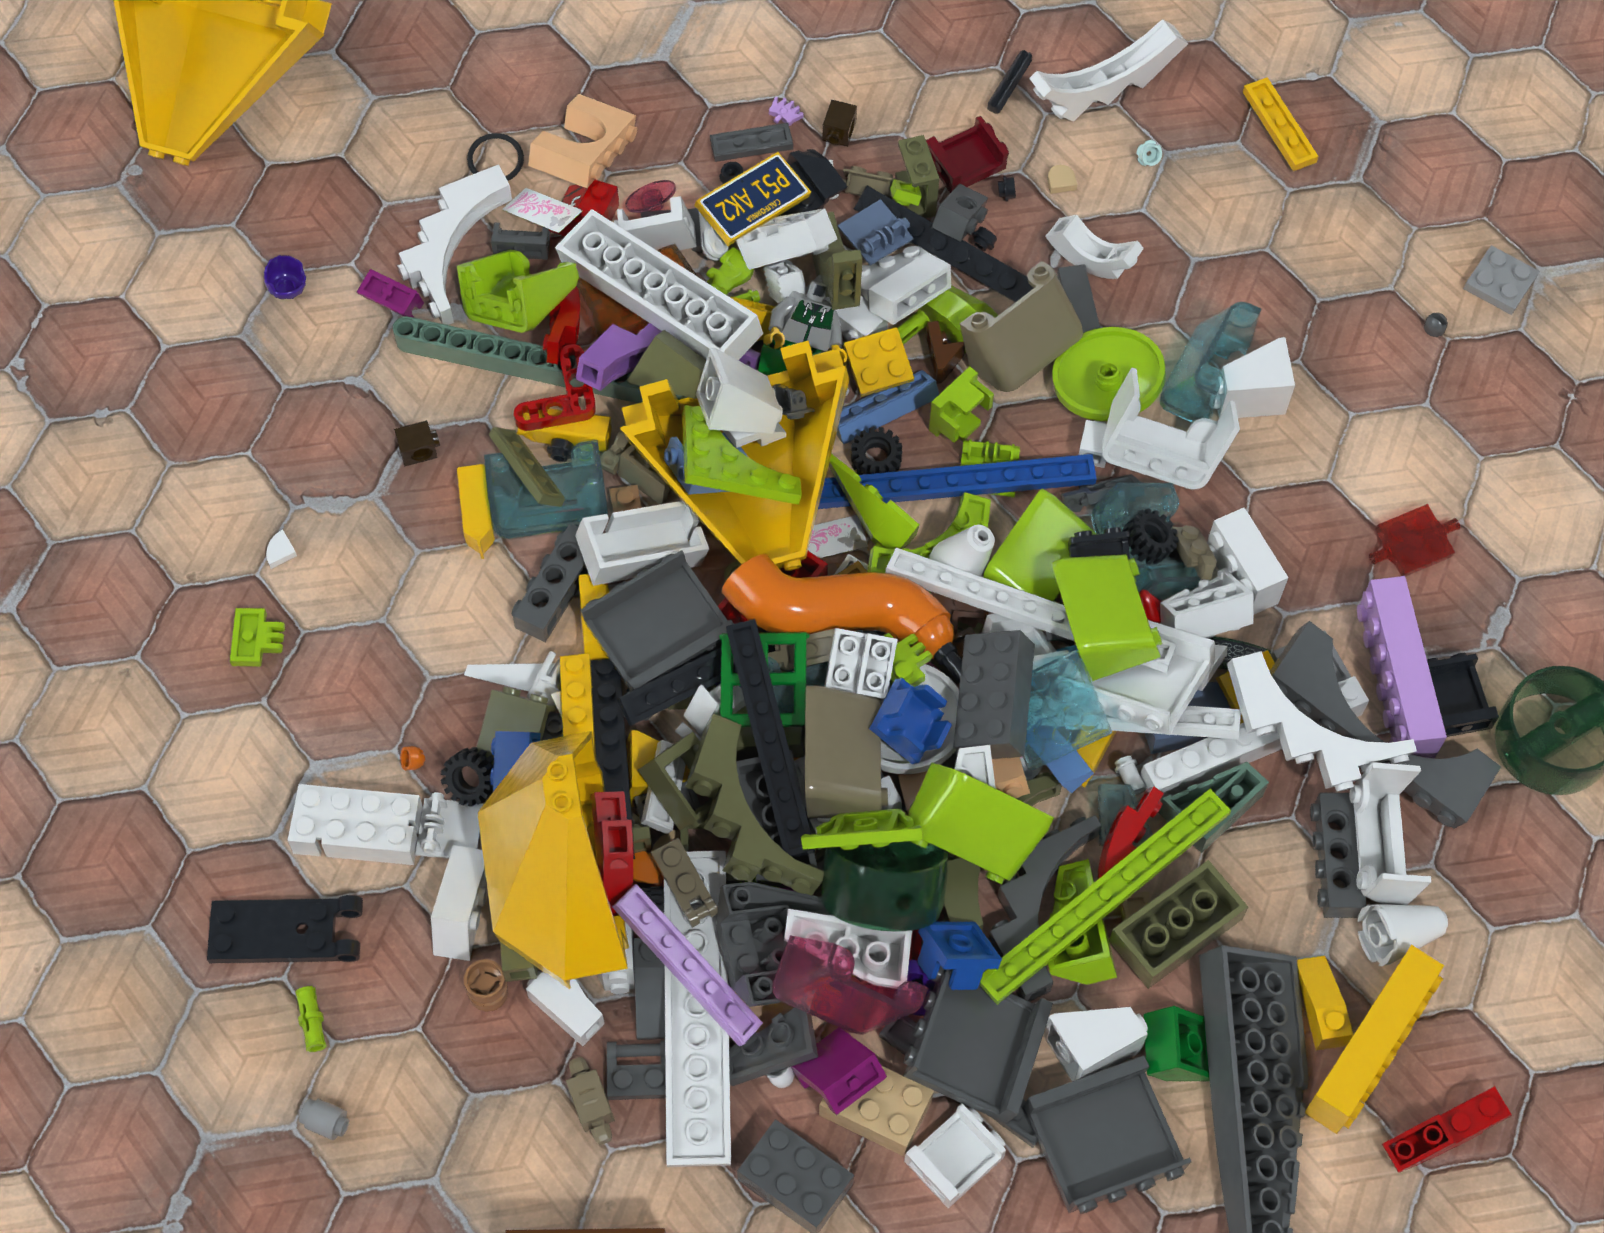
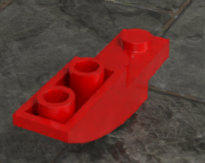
M577 286L549 313L550 334H545L543 341V350L547 351V363L558 365L561 349L569 344L577 345L580 327V297Z
M1155 787L1148 788L1134 809L1128 805L1120 808L1103 845L1098 867V879L1137 848L1132 843L1135 842L1137 844L1147 830L1144 824L1149 816L1154 818L1161 809L1163 803L1160 802V799L1164 794Z
M624 791L594 792L591 794L596 848L595 859L612 915L618 916L619 914L612 906L633 886L632 820H627Z
M1494 1086L1441 1115L1437 1114L1384 1142L1382 1146L1397 1172L1401 1173L1481 1135L1483 1131L1506 1120L1512 1114Z

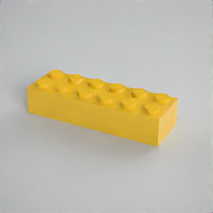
M1413 945L1409 947L1305 1110V1114L1338 1134L1343 1126L1349 1129L1364 1107V1103L1381 1080V1076L1397 1054L1396 1052L1408 1037L1413 1025L1428 1005V1001L1444 978L1439 976L1444 967L1443 964Z

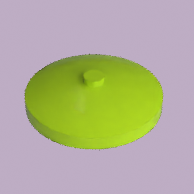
M1122 327L1093 329L1083 333L1082 338L1055 359L1052 371L1053 385L1060 402L1074 414L1090 420L1108 421L1112 401L1131 368L1137 369L1140 392L1139 400L1141 404L1140 412L1148 408L1158 398L1165 383V361L1158 346L1149 337L1140 332Z

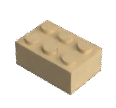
M882 1066L887 1078L838 1115H835L828 1107L824 1098L819 1105V1116L905 1157L932 1102L934 1090Z

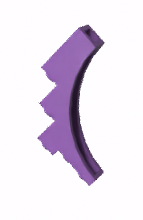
M649 323L638 335H635L612 324L579 357L576 380L601 391L613 380L633 372L654 337L662 331ZM749 349L739 361L758 370L761 353Z

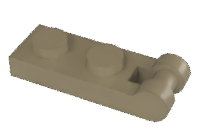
M679 838L651 852L653 860L691 928L699 925L701 919L709 915L711 918L717 915L718 907L710 896ZM700 898L703 905L693 909L690 903Z

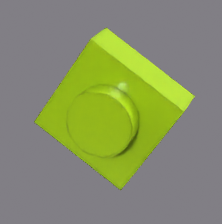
M893 179L890 187L892 198L901 205L909 206L913 204L918 206L922 197L919 186L913 187L910 183Z

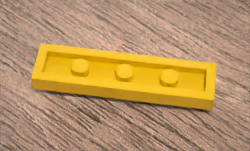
M1268 77L1244 85L1243 94L1291 169L1296 171L1317 163L1319 156Z

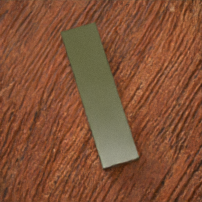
M493 427L489 433L490 438L537 503L561 507L565 501L563 494L521 437L517 435L516 430Z

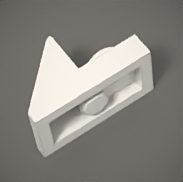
M721 684L710 692L703 685H700L684 713V717L701 737L712 715L720 716ZM733 686L734 714L745 706L743 693L739 686Z

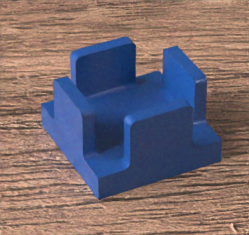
M903 678L895 679L869 729L908 762L917 764L920 762L925 751L939 749L942 746L952 726L948 720L941 721L944 713L938 709L945 707L947 700L927 684L914 687Z
M921 922L918 933L923 939V946L918 957V964L928 979H936L941 965L943 969H953L948 983L951 990H976L983 973L987 969L999 968L1002 958L976 922Z

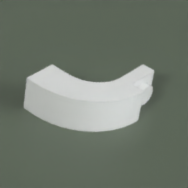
M1078 215L1059 218L1045 236L1051 245L1075 266L1085 264L1086 271L1089 274L1107 279H1118L1125 269H1129L1136 264L1137 257L1144 249L1138 241L1113 244L1098 238L1085 226Z

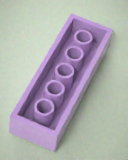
M1405 576L1370 580L1366 591L1363 592L1360 604L1357 605V617L1359 622H1363L1364 645L1370 649V669L1372 674H1376L1377 677L1376 692L1378 700L1383 701L1385 709L1383 711V721L1385 727L1390 729V743L1414 739L1417 751L1411 755L1435 759L1447 736Z

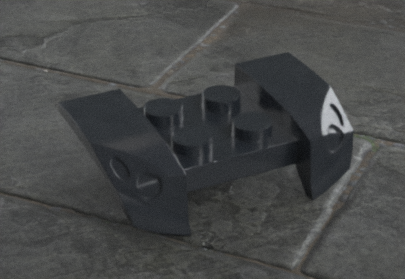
M807 149L805 152L798 150L789 154L786 162L809 188L811 194L807 199L779 216L823 209L824 204L828 203L830 198L847 189L848 186L830 161L816 150Z

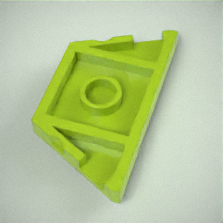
M901 809L839 813L828 822L817 826V834H804L801 836L803 849L841 847V849L850 850L859 847V845L872 844L873 847H884L892 842L923 840L922 826H914L913 819L910 816H906L905 812Z

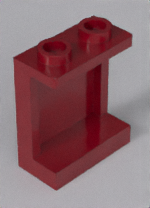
M982 116L975 118L974 127L940 143L935 136L926 140L938 176L950 193L959 184L968 187L1006 169L1009 156L1008 148L1004 142L998 140L992 125L986 123Z

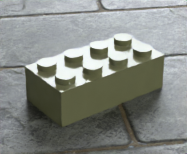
M1207 860L1112 930L1109 942L1149 989L1243 920L1248 906L1212 863Z

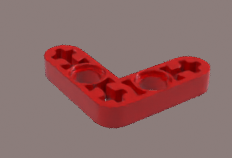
M569 344L560 351V365L567 394L518 404L514 409V421L520 430L532 431L586 421L594 416L596 405L592 387L587 384L581 387H574L570 384V381L576 378L579 357L584 353V350L579 345ZM569 356H575L577 368L572 369ZM584 396L585 410H581L578 397ZM553 406H558L563 410L558 416H550L547 411ZM538 410H542L543 418H539ZM524 413H529V420L524 419Z

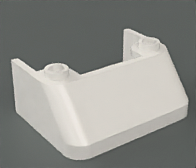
M1131 368L1112 401L1102 443L1103 458L1110 464L1188 489L1204 487L1240 430L1236 403L1230 400L1218 421L1208 418L1198 419L1190 425L1187 432L1137 416L1141 409L1137 369Z
M1373 762L1361 775V779L1356 781L1354 788L1350 789V801L1354 803L1359 872L1356 879L1357 888L1361 889L1365 897L1379 904L1408 905L1431 883V876L1406 874L1399 794L1421 772L1420 766Z

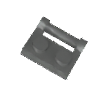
M661 1040L660 1043L617 1045V1042H607L608 1100L666 1098L665 1040ZM661 1056V1064L617 1065V1057Z

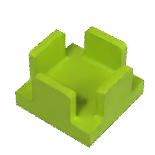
M970 366L931 403L929 431L936 437L942 433L954 443L958 439L964 441L981 425V420L971 411L978 405H981L987 411L992 408L993 392L977 380L978 372Z

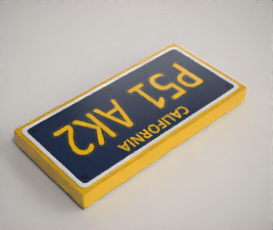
M776 152L699 198L694 206L725 244L730 246L736 242V239L807 199L811 191L780 153Z

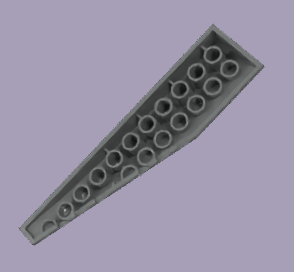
M1221 945L1200 954L1199 961L1215 1142L1229 1233H1293V1229L1289 1228L1290 1216L1295 1214L1300 1162L1297 1160V1149L1302 1146L1303 1134L1299 1133L1301 1117L1305 1116L1306 1103L1302 1102L1303 1091L1308 1089L1309 1080L1297 956Z

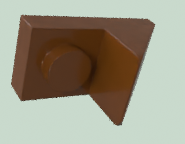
M933 321L927 322L926 340L936 384H940L963 358L965 345L964 342L947 344L945 331H940L939 322Z

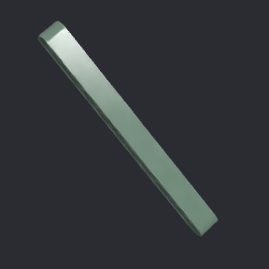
M401 317L393 324L396 345L403 352L565 387L560 360L558 365L547 363V351L543 350L541 345L412 317ZM569 356L572 369L577 368L575 356ZM632 372L613 380L601 391L592 387L593 393L634 403L643 402L640 386L633 385L627 381ZM576 378L570 381V384L574 387H581L585 384L576 380ZM625 380V382L618 383L617 381ZM676 394L678 400L688 398Z

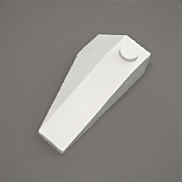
M788 909L784 941L873 985L901 990L906 989L912 929Z

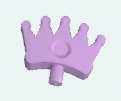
M775 97L772 106L769 108V115L776 117L773 120L775 123L782 120L791 126L794 122L803 118V112L797 114L800 111V107L792 108L794 107V101L786 104V98H783L778 103V97Z

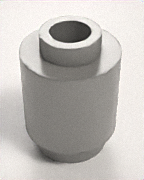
M321 1099L307 1100L299 1116V1122L304 1124L305 1129L330 1140H335L338 1136L342 1137L347 1131L350 1122L347 1118L346 1110Z

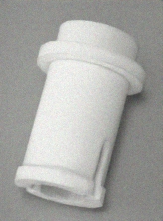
M1125 756L1115 762V772L1120 773L1129 796L1137 795L1146 790L1147 787L1136 768L1137 761L1135 759H1132L1131 756Z

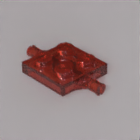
M1426 504L1378 524L1375 530L1382 540L1383 549L1370 553L1369 558L1374 565L1389 559L1396 565L1401 576L1406 577L1453 557L1455 551L1447 539V534L1459 530L1460 523H1457L1458 520L1453 518L1441 524L1434 516L1429 505Z

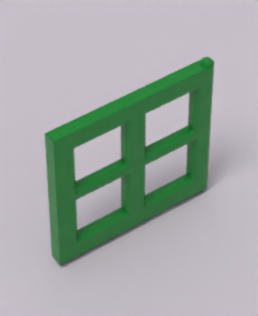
M807 632L759 633L767 666L768 645H795L794 672L769 674L773 686L794 685V713H780L783 727H805L807 639L810 635ZM722 633L719 636L720 640H722L720 716L742 725L741 727H751L748 714H733V686L741 685L738 674L734 673V658L727 633Z

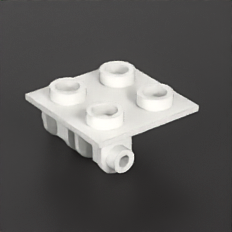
M438 792L432 793L430 798H424L415 855L449 858L453 845L478 849L480 838L478 811L484 803L475 804L474 806H468L467 803L463 806L459 804V801L445 800L444 795Z

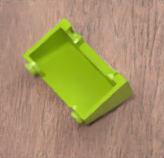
M510 249L457 265L464 311L472 321L520 333L533 330L577 286L579 274L576 269V263L562 262L556 268L531 275L529 274L530 263L528 258L521 252Z
M1041 489L988 563L983 577L1056 602L1060 590L1052 562L1062 558H1070L1068 541L1071 537H1075L1074 533L1081 531H1092V535L1097 533L1052 493Z
M1127 554L1062 558L1052 562L1077 649L1092 681L1161 657L1158 645L1163 643L1157 627H1150L1136 585L1135 576L1140 575L1135 558L1129 559Z
M931 763L908 814L913 819L914 826H922L923 840L910 842L925 849L929 843L981 867L987 871L986 878L1002 884L1004 880L1011 881L1047 833L1054 817L965 773L935 763Z

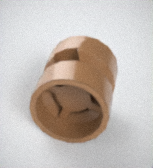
M483 959L472 963L467 968L464 975V985L472 1005L478 1010L485 1012L495 1011L502 1007L509 993L501 966L495 961Z

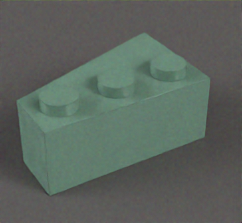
M1244 762L1214 775L1210 780L1198 785H1191L1187 787V790L1162 798L1161 802L1163 805L1158 813L1169 822L1206 791L1211 789L1230 808L1231 813L1193 845L1202 853L1263 797L1269 781L1248 762Z

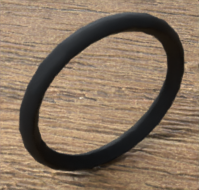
M501 133L486 134L478 138L471 145L467 155V162L473 174L478 173L473 163L474 151L482 142L489 139L506 140L517 150L518 163L516 168L509 175L505 176L507 181L513 179L522 169L524 163L523 150L519 143L508 135Z

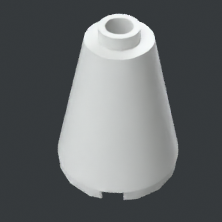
M974 525L939 542L930 553L929 559L983 577L995 543L994 535L987 527Z
M1370 904L1363 907L1358 915V922L1362 921L1363 930L1358 931L1362 949L1371 962L1378 961L1380 963L1378 966L1390 965L1401 959L1411 945L1419 949L1443 936L1448 927L1447 915L1438 906Z

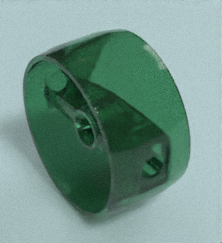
M1551 666L1531 673L1512 690L1501 708L1499 718L1497 719L1495 744L1503 765L1514 778L1523 785L1541 793L1569 795L1590 787L1604 776V761L1591 767L1579 769L1563 768L1545 761L1601 727L1604 735V681L1590 672L1579 668ZM1537 694H1554L1577 702L1564 711L1555 712L1548 721L1525 735L1519 736L1513 717L1514 704L1519 700ZM1555 727L1561 728L1565 734L1559 733Z
M910 841L892 842L884 847H873L872 844L859 845V847L850 850H844L841 847H828L824 854V876L821 882L823 906L836 918L862 928L896 932L927 927L939 919L944 905L949 872L948 852L929 843L925 849Z

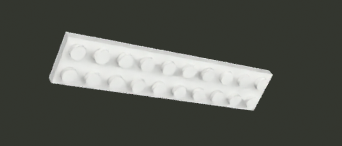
M686 851L718 907L720 887L726 885V872L722 871L726 861V851ZM664 879V915L728 984V975L716 930L717 915L712 918L709 915L701 919L699 925L691 928ZM699 898L690 903L693 909H696L703 905ZM665 966L667 1167L731 1165L729 1035Z

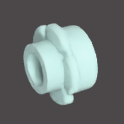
M1147 140L1144 144L1139 145L1136 152L1138 162L1143 166L1158 164L1162 158L1161 146L1157 145L1154 140Z

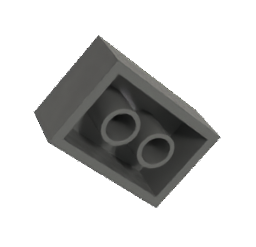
M776 1119L737 1170V1177L740 1183L810 1233H819L854 1183V1175Z

